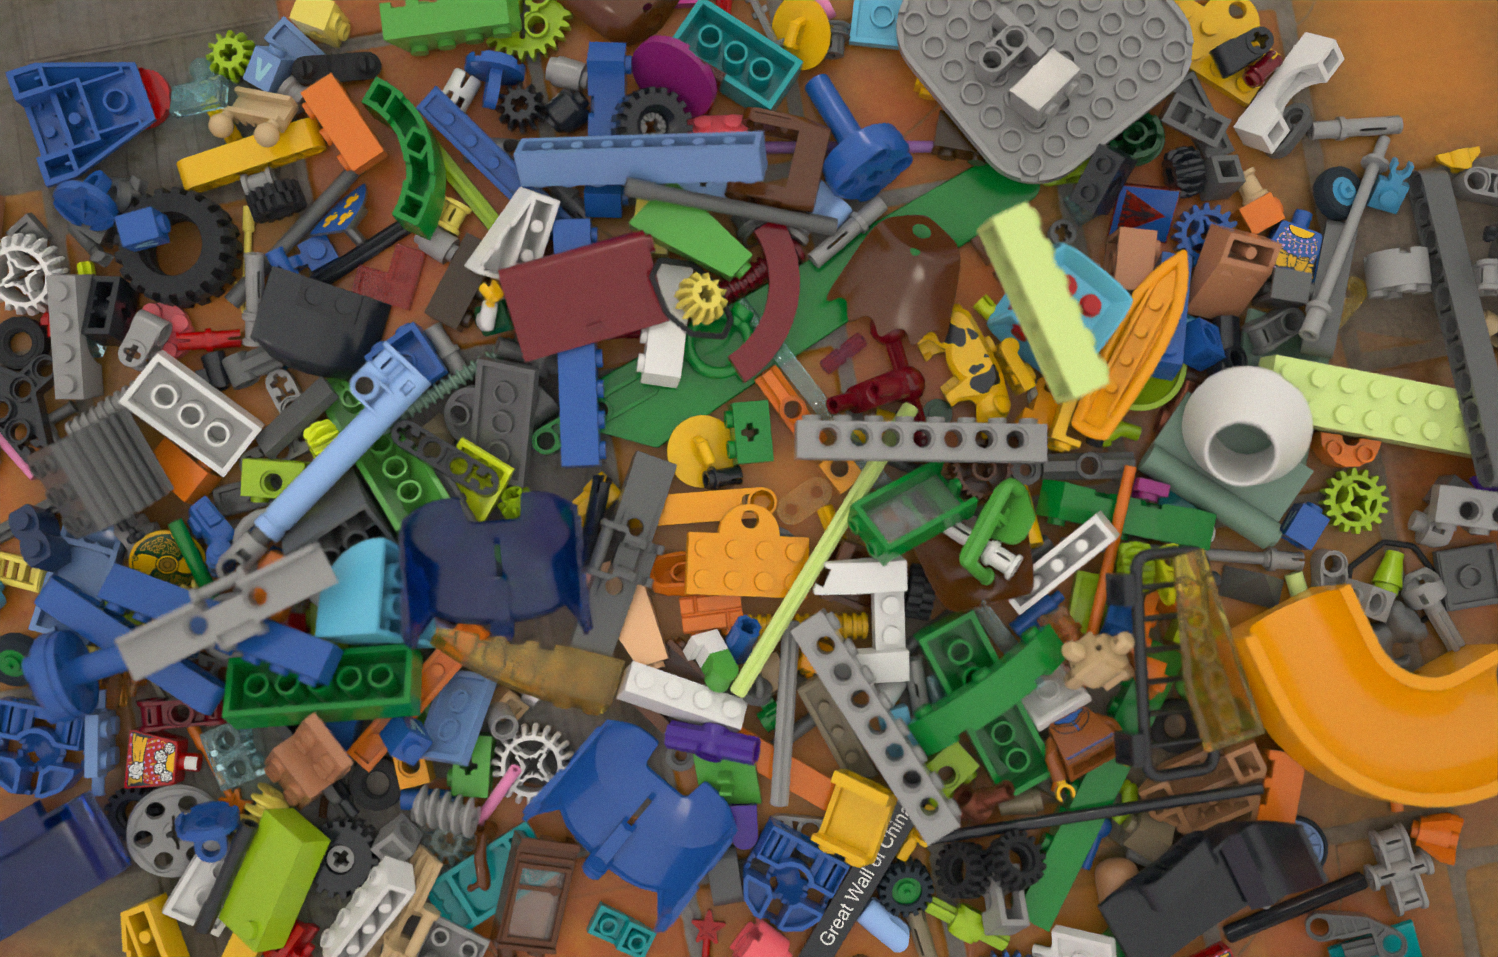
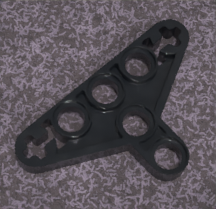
M46 354L37 356L19 373L0 366V404L6 402L9 407L8 414L0 419V433L27 464H29V461L26 457L36 452L34 448L28 446L32 444L34 447L42 449L54 442L44 400V394L54 386V374L52 372L48 377H43L41 373L44 363L48 361L53 363L52 356ZM29 382L31 392L28 396L22 398L19 395V388L23 383ZM24 424L27 428V434L22 440H17L15 430L19 425Z

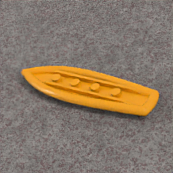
M1181 250L1165 260L1131 294L1133 302L1128 313L1098 354V357L1102 358L1108 366L1109 375L1107 377L1110 383L1081 396L1072 418L1071 425L1083 435L1097 440H1108L1165 353L1176 331L1187 295L1189 267L1186 250Z

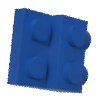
M414 321L400 326L395 331V335L386 340L431 385L449 373L437 355V350L424 333L423 328ZM380 341L372 346L371 352L364 356L366 361L372 362L385 349L383 346L385 341ZM390 357V358L381 366V369L392 359V357Z

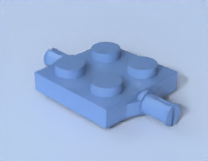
M99 689L97 708L93 713L85 716L84 778H92L91 796L105 795V777L108 772L115 769V765L119 763L120 749L116 746V734L120 730V717L116 716V708H106V689Z

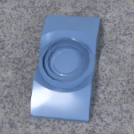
M114 525L77 539L62 526L60 536L68 543L72 560L69 564L53 573L47 571L42 588L51 575H56L68 580L105 604L97 595L113 564L122 565L125 546L114 535ZM38 606L35 607L29 630L46 634L56 630L68 629L77 634L85 645L92 643Z

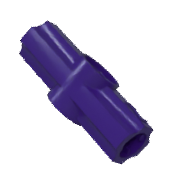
M672 720L667 725L665 731L664 745L669 749L693 753L700 759L713 763L727 760L754 766L759 759L761 740L759 737L730 732L726 727L715 723H705L703 726Z

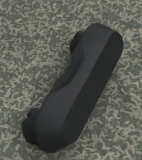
M372 52L302 56L297 58L292 65L293 76L303 84H314L330 73L340 82L369 80L378 76L381 71L380 59Z

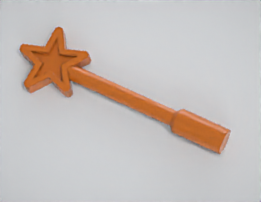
M200 726L186 728L196 748L204 755L226 796H221L218 798V801L228 802L229 807L236 805L239 813L245 814V804H254V800L242 799L241 788L239 787L232 792L208 748L209 743Z

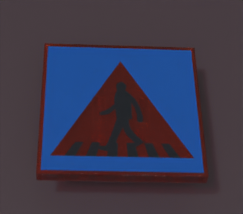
M1125 183L1114 203L1107 237L1119 227L1157 231V240L1167 244L1181 188Z

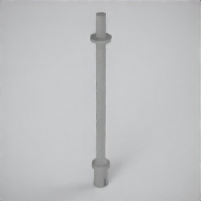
M1379 136L1373 153L1362 157L1361 166L1366 170L1317 298L1309 301L1305 308L1307 315L1299 330V336L1304 340L1317 341L1325 319L1330 317L1332 308L1328 302L1377 174L1386 172L1389 167V161L1384 158L1390 143L1388 136Z
M1061 537L1060 542L1063 541L1066 537ZM1150 544L1151 548L1163 546L1158 544ZM1268 547L1262 553L1222 549L1204 550L1210 561L1261 564L1266 571H1275L1276 569L1302 571L1305 561H1299V559L1305 558L1303 552L1277 551L1274 547Z

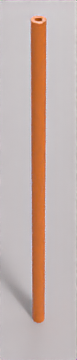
M1125 465L1111 522L1120 535L1105 549L1086 632L1091 631L1094 636L1099 634L1107 601L1105 573H1113L1137 470V467ZM1052 781L1050 790L1055 792L1058 786L1056 782Z

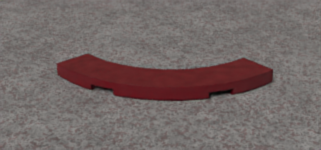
M768 222L753 232L764 255L768 270L769 288L764 312L756 329L739 349L728 356V360L743 383L757 375L770 362L785 341L795 318L800 292V273L794 243L785 225Z

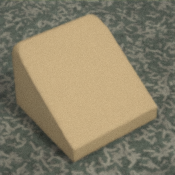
M502 682L494 691L490 705L495 702L507 703L517 721L530 708L520 701L522 696L505 682ZM502 718L500 721L504 722L507 718Z

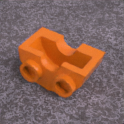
M1317 432L1313 433L1310 449L1314 450L1315 455L1321 460L1323 465L1332 468L1359 467L1375 459L1382 441L1358 438V440H1347L1345 443L1342 435Z

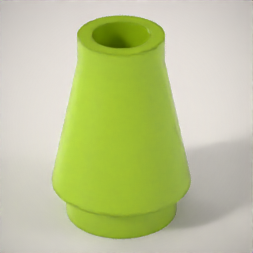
M1386 550L1384 558L1371 581L1373 586L1395 593V597L1398 596L1399 591L1403 590V553Z

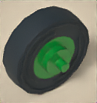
M7 633L0 636L1 683L10 686L29 684L23 673L22 661L28 656L34 639L22 633Z

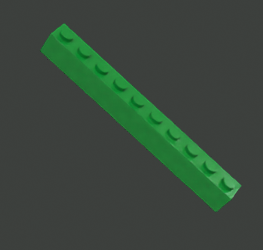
M1152 639L1151 647L1163 646V644ZM1177 651L1147 654L1150 658L1167 663L1164 674L1168 675V677L1177 676L1186 658L1185 655ZM1132 677L1128 681L1122 680L1119 682L1122 686L1117 696H1112L1109 700L1106 712H1108L1107 716L1117 720L1123 730L1138 733L1136 683ZM1173 682L1167 683L1162 693L1159 692L1149 700L1150 711L1161 708ZM1156 716L1150 717L1151 726H1152V724H1153V722H1154ZM1115 758L1072 782L1069 781L1068 784L1075 789V797L1072 799L1070 791L1066 788L1065 794L1067 796L1063 804H1059L1053 813L1113 804L1131 767L1118 764ZM1106 818L1052 826L1048 833H1043L1039 840L1042 846L1039 853H1045L1046 859L1041 861V863L1047 864L1046 870L1042 871L1044 876L1039 879V882L1024 889L1030 923L1048 932L1050 931ZM1013 895L1010 900V903L1012 904L1011 909L1013 907Z

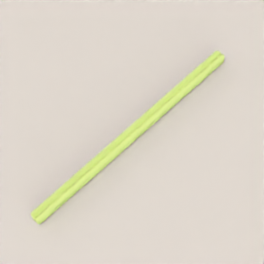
M905 402L895 417H915L918 409L912 404ZM886 430L882 437V442L888 447H894L897 441L896 435L892 431ZM868 461L731 685L730 690L735 695L744 698L822 571L824 562L828 561L849 526L847 519L851 504L868 495L888 461Z

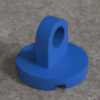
M485 50L481 51V55L475 56L476 53L473 51L465 58V71L470 76L473 75L478 80L485 82L482 108L495 110L500 85L512 86L517 85L518 81L523 82L526 66L523 63L518 65V59L502 52Z
M101 170L93 172L83 182L76 180L63 181L53 193L55 199L53 202L54 207L62 217L80 227L82 224L90 226L89 230L101 231L109 229L113 226L115 216L119 212L116 203L107 194L112 185V179Z
M210 801L191 807V812L184 815V812H181L174 822L177 837L184 841L193 842L195 853L200 860L214 863L220 861L227 853V834L234 831L241 820L239 809L236 805L229 807V803L225 801ZM210 840L216 841L220 844V848L215 851H209L204 848L203 844Z

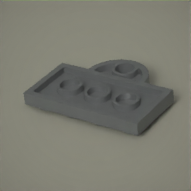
M481 356L477 358L475 385L465 386L457 390L447 400L444 409L445 423L449 432L457 441L464 437L514 468L515 470L508 484L524 488L528 485L540 368ZM457 405L465 409L467 414L466 420H461L456 416L455 408Z

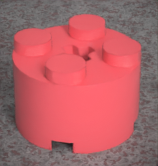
M757 917L756 924L749 921L730 946V949L734 951L731 957H792V953L788 951L790 946L789 938L763 919Z

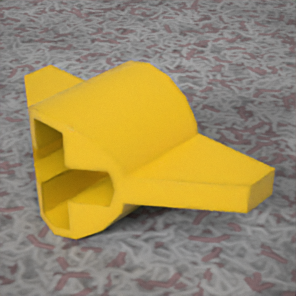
M1479 146L1462 148L1438 154L1435 158L1436 162L1450 168L1452 174H1457L1471 168L1472 162L1481 151Z

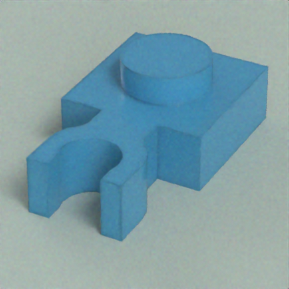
M1393 157L1389 164L1390 173L1388 177L1378 175L1368 197L1367 206L1397 214L1410 188L1409 184L1403 180L1411 175L1414 169L1413 162L1408 161L1406 167L1399 171L1396 170L1399 160Z

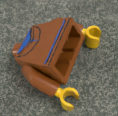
M1081 707L1049 725L1050 737L1045 741V762L1052 781L1057 783L1058 787L1055 789V797L1059 802H1063L1060 796V790L1063 787L1070 791L1072 799L1075 797V789L1065 781L1067 777L1072 782L1115 758L1114 731L1123 730L1116 719L1098 712L1093 713L1088 707Z

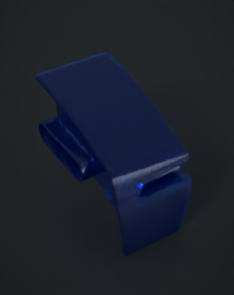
M91 789L50 812H47L41 800L0 822V941L98 885L112 879L132 865V860Z

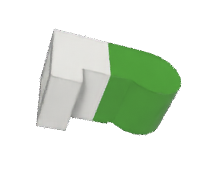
M718 629L691 636L683 650L687 660L695 659L703 674H705V683L709 689L717 693L727 691L738 674V666Z

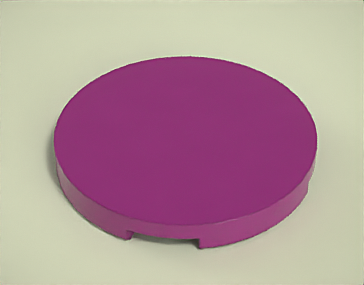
M664 35L649 37L648 40L638 46L632 56V73L640 89L654 86L655 88H667V93L675 92L679 95L676 98L677 101L684 100L687 105L683 108L684 113L690 112L692 118L704 114L714 102L717 94L716 80L708 63L703 64L689 50L690 45L681 40Z

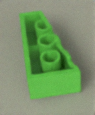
M405 0L406 6L396 8L390 2L379 3L384 41L410 52L412 56H425L429 54V50L434 49L453 50L457 44L461 43L480 44L484 42V38L489 37L498 39L508 38L512 36V32L522 30L518 0H436L437 2Z

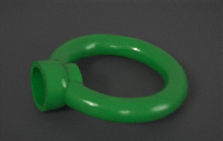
M735 302L730 309L734 319L732 325L741 331L744 344L754 332L750 323L755 316L743 305ZM723 312V315L719 319L728 320L725 313ZM691 320L687 327L692 331H698L703 326V323L701 322L693 326ZM686 334L684 355L689 365L696 372L712 379H725L737 374L732 364L724 367H714L703 362L695 349V337H690Z

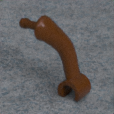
M487 819L485 820V828L478 824L474 832L477 836L474 854L477 882L467 886L468 892H473L479 887L483 891H487L491 886V876L486 854L487 840H491L497 835L498 826L493 821Z

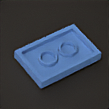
M459 670L432 701L424 727L433 744L420 759L468 766L498 682L497 677L492 674Z

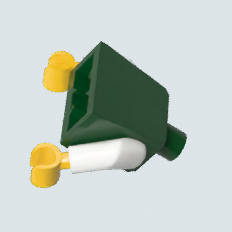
M494 279L489 287L486 283H482L479 291L486 300L482 302L481 306L475 307L474 312L476 315L474 321L476 326L481 329L485 337L515 329L501 287Z

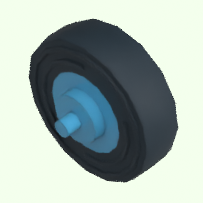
M1343 166L1332 167L1321 173L1313 185V196L1321 213L1330 220H1347L1361 184L1360 179L1353 171Z

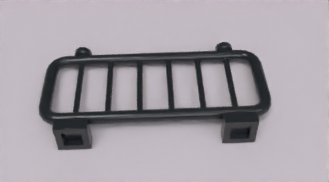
M1184 545L1145 549L1134 556L1130 564L1129 573H1105L1107 605L1131 607L1133 638L1135 641L1134 665L1138 733L1127 730L1114 731L1116 763L1129 767H1141L1144 775L1153 782H1167L1210 774L1220 761V745L1228 744L1230 739L1228 729L1225 726H1219L1212 590L1220 588L1221 577L1217 571H1211L1209 557L1198 546ZM1190 557L1197 561L1198 579L1143 584L1142 570L1144 564L1148 561ZM1199 585L1200 610L1145 616L1143 590ZM1201 617L1202 641L1146 647L1145 622ZM1202 647L1203 672L1148 679L1147 654ZM1204 678V704L1150 711L1149 685ZM1206 710V735L1152 742L1150 717ZM1207 741L1208 756L1201 764L1160 770L1156 769L1153 765V748Z

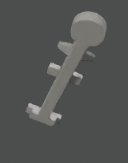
M745 0L746 3H751L755 11L752 16L754 20L759 19L768 39L783 47L785 38L777 39L765 15L769 10L767 5L765 4L761 7L758 0Z

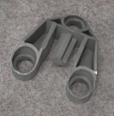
M1315 910L1307 915L1304 922L1308 936L1318 942L1339 938L1342 940L1368 933L1371 934V937L1341 943L1345 957H1371L1376 955L1378 957H1403L1408 949L1407 940L1399 930L1363 912ZM1316 918H1322L1328 922V931L1323 935H1316L1310 929L1311 922ZM1396 935L1400 938L1401 947L1398 951L1389 952L1384 949L1383 940L1386 936Z

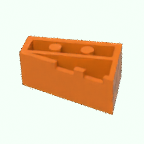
M330 73L300 93L306 101L301 105L312 120L316 118L323 126L319 132L328 145L335 144L341 154L337 158L347 172L352 169L359 176L389 155L372 128L361 115L357 105L348 96V91L344 85Z
M1257 746L1267 771L1265 779H1262L1264 794H1260L1261 799L1256 820L1295 823L1305 769L1283 749Z

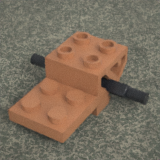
M314 712L304 719L301 725L276 726L274 729L284 742L272 749L263 762L266 766L264 771L273 783L278 782L283 788L284 792L282 794L291 807L296 806L301 811L324 794L334 807L340 806L349 820L360 813L348 798L351 796V792L341 780L351 770L350 766L353 762Z

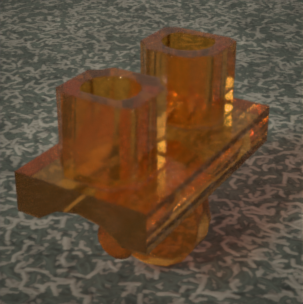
M1065 605L1037 619L1040 627L1049 623L1063 644L1069 641L1076 642L1084 636L1080 631L1082 629L1079 622L1075 623ZM1067 659L1062 663L1065 667L1070 665Z
M129 670L109 676V685L99 684V689L107 690L106 708L116 710L118 707H127L128 697H136L137 686H146L147 678L134 681Z

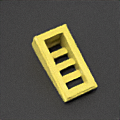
M0 551V581L5 585L40 593L47 571L32 568L28 581L31 567L24 561L22 555ZM6 560H9L7 574L3 576ZM20 563L19 570H18V575H17V579H16L18 564Z

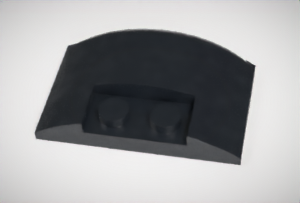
M272 266L250 338L254 342L257 340L269 356L292 369L319 377L347 379L351 378L367 362L364 356L371 352L372 346L381 341L392 305Z

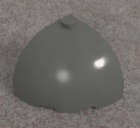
M354 468L348 470L290 530L285 532L286 534L282 538V549L285 557L310 544L319 542L331 567L352 546L369 539L385 538L400 546L408 554L406 559L413 568L416 567L407 544L401 543L371 490Z

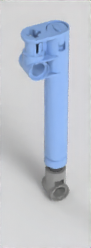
M387 341L383 343L385 349L372 362L367 361L350 379L349 385L352 394L365 408L265 509L266 511L254 520L256 527L251 532L247 530L221 555L216 566L219 578L231 574L223 568V562L228 559H235L240 565L244 564L247 570H249L268 550L267 545L272 540L278 542L286 534L285 532L290 530L431 386V383ZM390 357H392V359L381 369V366H382ZM360 377H368L373 381V389L367 394H361L355 389V382Z

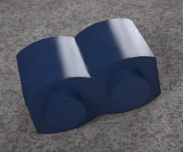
M27 503L9 514L10 529L13 535L20 540L21 555L30 567L53 573L71 562L70 547L66 540L60 536L59 522L50 510Z

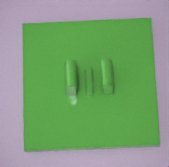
M693 754L698 785L705 781L708 782L720 793V796L724 797L728 804L762 803L756 763L754 766L727 760L713 763L700 759Z

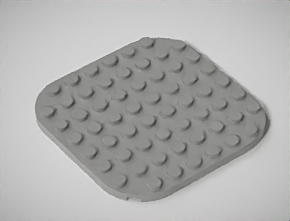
M903 0L896 23L898 48L910 70L993 169L1011 180L1027 184H1044L1067 176L1092 157L1099 143L1107 145L1167 98L1180 85L1190 68L1192 45L1194 43L1190 24L1174 0ZM1004 5L1048 48L1047 53L1054 48L1081 68V88L1072 99L1069 100L1067 98L1060 105L1057 114L1051 120H1045L1038 128L1010 107V89L1033 68L1023 56L995 82H983L975 73V66L980 52L999 34L992 26L995 14ZM1015 39L1006 40L1010 47L1016 48L1020 46L1019 42ZM993 60L983 61L988 68L994 69L998 67L997 63Z

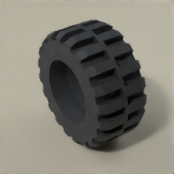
M163 187L154 190L155 196L145 193L138 197L140 203L137 206L131 203L125 210L129 213L153 207L167 216L170 226L180 222H192L201 233L202 250L197 262L189 270L182 274L171 276L165 274L158 264L157 246L133 252L122 247L120 236L114 235V245L119 247V251L115 252L114 256L116 263L124 266L119 270L123 278L131 281L130 286L135 291L144 294L145 297L172 307L194 308L195 303L203 306L211 303L210 296L213 295L219 298L223 295L225 290L222 287L226 283L233 284L236 277L232 276L234 268L240 270L242 263L241 260L237 259V253L243 252L242 243L236 239V237L240 236L238 227L231 223L232 217L225 210L221 209L218 204L193 190L187 191L182 187H172L171 191Z

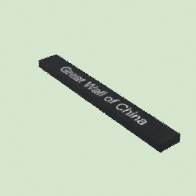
M914 770L908 771L904 777L911 784H916L922 779L921 775ZM931 797L924 798L921 801L923 808H925ZM899 800L896 803L875 863L862 866V868L850 867L826 907L821 920L815 925L797 957H834L914 826Z

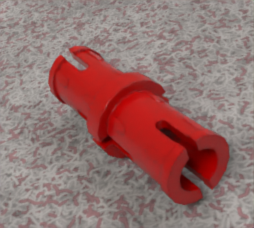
M205 328V331L176 332L177 341L190 340V342L177 343V350L179 352L183 350L206 349L207 352H213V349L241 348V339H227L241 337L240 329L211 331V328Z

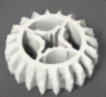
M22 233L13 234L12 237L5 236L1 239L0 303L5 301V310L11 311L15 309L17 315L28 313L31 316L37 315L39 312L45 313L48 311L46 275L65 274L70 269L61 267L60 262H63L65 257H56L55 253L58 247L53 245L47 248V239L40 238L37 240L36 234L24 236ZM23 252L29 253L30 255L35 257L39 263H35L34 261H32L29 255H25ZM34 270L27 277L19 279L20 276L25 275V272ZM44 274H45V285H44V282H43V275H44ZM14 286H17L18 288H20V289L22 290V292L24 293V295L21 294L20 292H18V291L14 288Z
M538 722L533 724L532 732H530L526 723L522 724L521 734L517 731L512 739L500 740L505 747L497 746L494 749V752L502 756V758L497 757L492 760V765L501 766L500 769L492 773L493 777L504 776L510 767L511 753L516 755L515 759L520 763L521 773L505 795L508 798L513 792L517 793L515 802L520 804L525 796L527 797L528 805L543 788L523 785L528 778L536 777L541 781L549 782L554 776L546 763V757L551 750L557 759V772L560 769L564 770L569 763L566 760L574 755L573 751H563L570 744L568 740L563 741L561 744L558 743L557 740L562 734L560 731H557L552 737L549 735L551 726L546 725L542 733L540 732V724ZM527 740H536L544 743L537 751H530L525 747L522 749L518 744ZM540 753H542L543 755L538 760L539 763L537 764V767L540 770L537 771V769L535 768L533 771L530 770L525 775L524 772L528 769V765L530 764V761L527 758L530 757V760H532L533 758H537L540 755Z

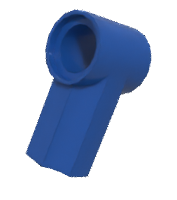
M747 615L739 616L724 639L737 665L744 664L753 651L752 646L759 637V631L762 628L757 619H752Z

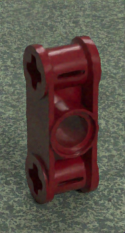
M153 697L137 700L136 705L140 707L142 722L139 732L146 733L171 728L226 724L228 722L222 718L224 697L211 716L196 711L176 697ZM179 704L188 707L190 711L189 718H183L178 714Z

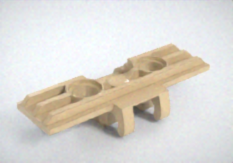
M423 844L418 845L415 853L407 862L413 864L414 895L365 957H417L433 922L439 919L441 913L433 904L426 903V899L443 864ZM411 915L422 917L412 938H410L403 930L408 918ZM384 943L383 952L381 954V947Z

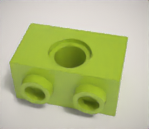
M257 457L242 459L240 496H251V502L269 503L270 498H277L311 462L283 459L271 460L270 458ZM274 473L282 478V487L279 490L275 489L271 484V477Z
M958 742L928 756V760L924 762L930 771H936L937 773L944 766L952 767L953 774L950 779L943 781L945 787L942 789L948 800L953 798L954 790L961 783L964 785L968 784L978 774L976 770L980 767ZM932 797L929 799V802L935 808L939 805L936 799Z

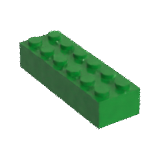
M972 609L952 612L912 634L945 696L973 680L971 676L976 671L985 666L989 668L999 660ZM1021 700L974 732L971 727L964 731L993 785L1009 780L1015 788V793L1013 794L1017 796L1051 777L1045 762V745Z
M413 643L341 649L344 653L329 685L325 686L317 683L315 687L297 681L299 675L289 672L287 677L269 670L271 665L261 662L260 666H255L242 660V657L228 658L222 718L237 730L301 725L303 720L314 712L323 723L420 716L423 656Z

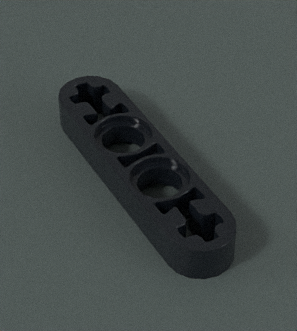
M402 420L393 426L391 437L395 445L401 450L478 496L486 498L498 492L500 481L497 473L491 468L412 421ZM409 428L412 429L411 434L420 441L417 451L413 450L416 447L413 441L405 439L404 442H401L402 438L399 434L401 430L406 432ZM430 443H436L441 446V454L435 459H429L424 455V449ZM456 459H463L468 463L467 471L461 475L453 474L450 470L451 463ZM474 467L479 468L475 471L479 477L485 479L488 475L491 476L490 481L493 484L491 488L485 487L481 490L479 481L471 477L470 483L466 482L472 475Z

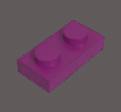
M1141 477L1135 478L1131 497L1146 500L1148 503L1149 501L1157 502V498L1168 497L1171 485Z

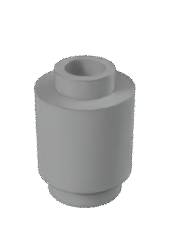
M552 56L546 67L545 79L551 81L553 86L569 89L573 92L577 90L582 92L584 88L588 89L587 63L563 56L558 58Z
M438 225L430 241L418 235L414 237V242L418 244V248L443 265L448 261H452L460 243L457 237Z

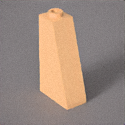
M611 561L603 563L600 571L607 573ZM584 570L576 572L577 578L585 590H587L591 575L583 572ZM617 577L612 578L610 581L607 580L605 585L606 591L611 595L618 594L622 589L621 580ZM637 584L619 635V640L633 661L660 669L665 667L664 661L669 660L670 656L648 588Z

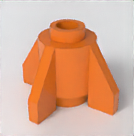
M1448 812L1428 816L1420 815L1418 821H1412L1409 837L1414 839L1415 846L1421 847L1439 862L1454 866L1459 833L1464 824V818Z

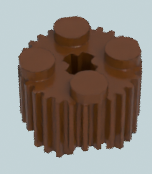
M975 439L979 447L986 448L988 446V439ZM948 462L947 474L951 476L949 481L954 478L960 480L962 484L960 496H964L968 500L975 496L977 500L983 501L990 499L994 489L1002 481L1011 478L1010 475L1014 473L1011 471V468L1014 466L1011 463ZM976 464L978 466L982 464L985 466L986 470L982 472L984 477L976 473Z

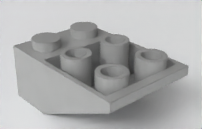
M440 916L437 921L433 922L417 957H484L491 940Z

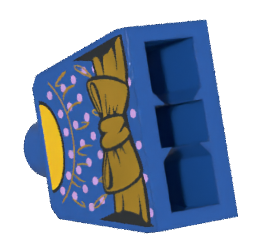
M1296 209L1291 222L1282 220L1276 223L1267 235V238L1282 244L1274 268L1280 267L1313 273L1311 282L1314 283L1323 237L1321 233L1308 229L1313 214L1305 210Z

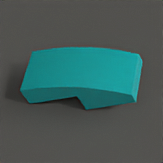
M601 901L586 928L587 933L614 944L617 950L633 957H645L657 934L642 922Z

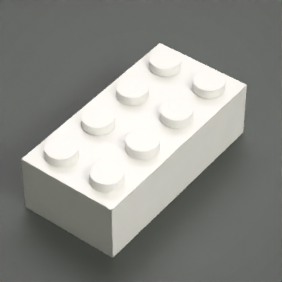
M164 350L156 353L119 400L120 404L127 407V409L223 477L265 425Z

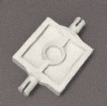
M1055 925L1051 931V947L1036 943L1032 947L1033 957H1116V938L1061 925Z

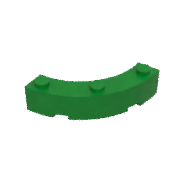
M376 76L361 102L374 119L385 124L396 133L402 149L403 159L406 162V181L403 180L401 193L392 216L405 230L430 241L437 228L445 201L446 171L443 155L431 128L414 105L401 91Z
M1043 479L1036 515L1047 517L1048 524L1065 527L1066 522L1083 525L1101 510L1107 519L1112 522L1118 494H1105L1096 492L1095 489L1068 482ZM1130 497L1121 540L1128 541V536L1168 544L1174 543L1179 546L1193 545L1209 551L1217 515L1199 509L1148 503L1146 500Z
M1049 623L1040 628L1034 625L1026 629L1020 635L1022 639L991 667H982L971 676L973 680L931 705L929 702H926L913 712L915 717L909 722L907 727L927 756L958 742L960 733L971 727L975 732L1003 714L1038 686L1035 682L1038 677L1044 674L1046 676L1052 674L1064 662L1065 657L1062 653V646L1064 644Z

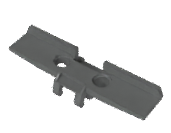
M638 450L634 453L611 520L601 519L600 525H602V529L589 566L584 568L583 572L590 574L591 578L568 642V650L610 663L637 584L652 588L654 579L649 578L656 555L663 556L665 550L664 546L654 544L652 540L674 477L676 464ZM632 518L638 519L642 524V531L637 536L631 535L626 526L627 522ZM617 531L621 534L608 572L600 571L613 532ZM617 577L622 582V589L618 594L611 595L606 591L605 585L607 580L610 581L612 578Z

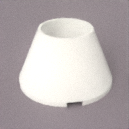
M1254 366L1233 367L1208 377L1191 394L1182 418L1183 439L1188 452L1195 462L1210 475L1226 483L1238 486L1268 483L1289 473L1306 454L1313 431L1311 410L1302 392L1282 378V375L1269 369ZM1232 423H1250L1263 429L1271 437L1273 443L1261 452L1240 454L1225 447L1218 439L1216 432Z

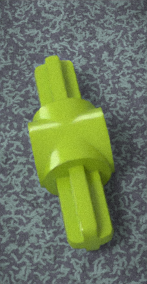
M932 895L933 900L931 903L926 901L928 908L925 912L946 922L948 931L962 941L972 944L981 940L1000 951H1004L1008 946L1009 935H985L982 920L983 912L964 902L953 906Z

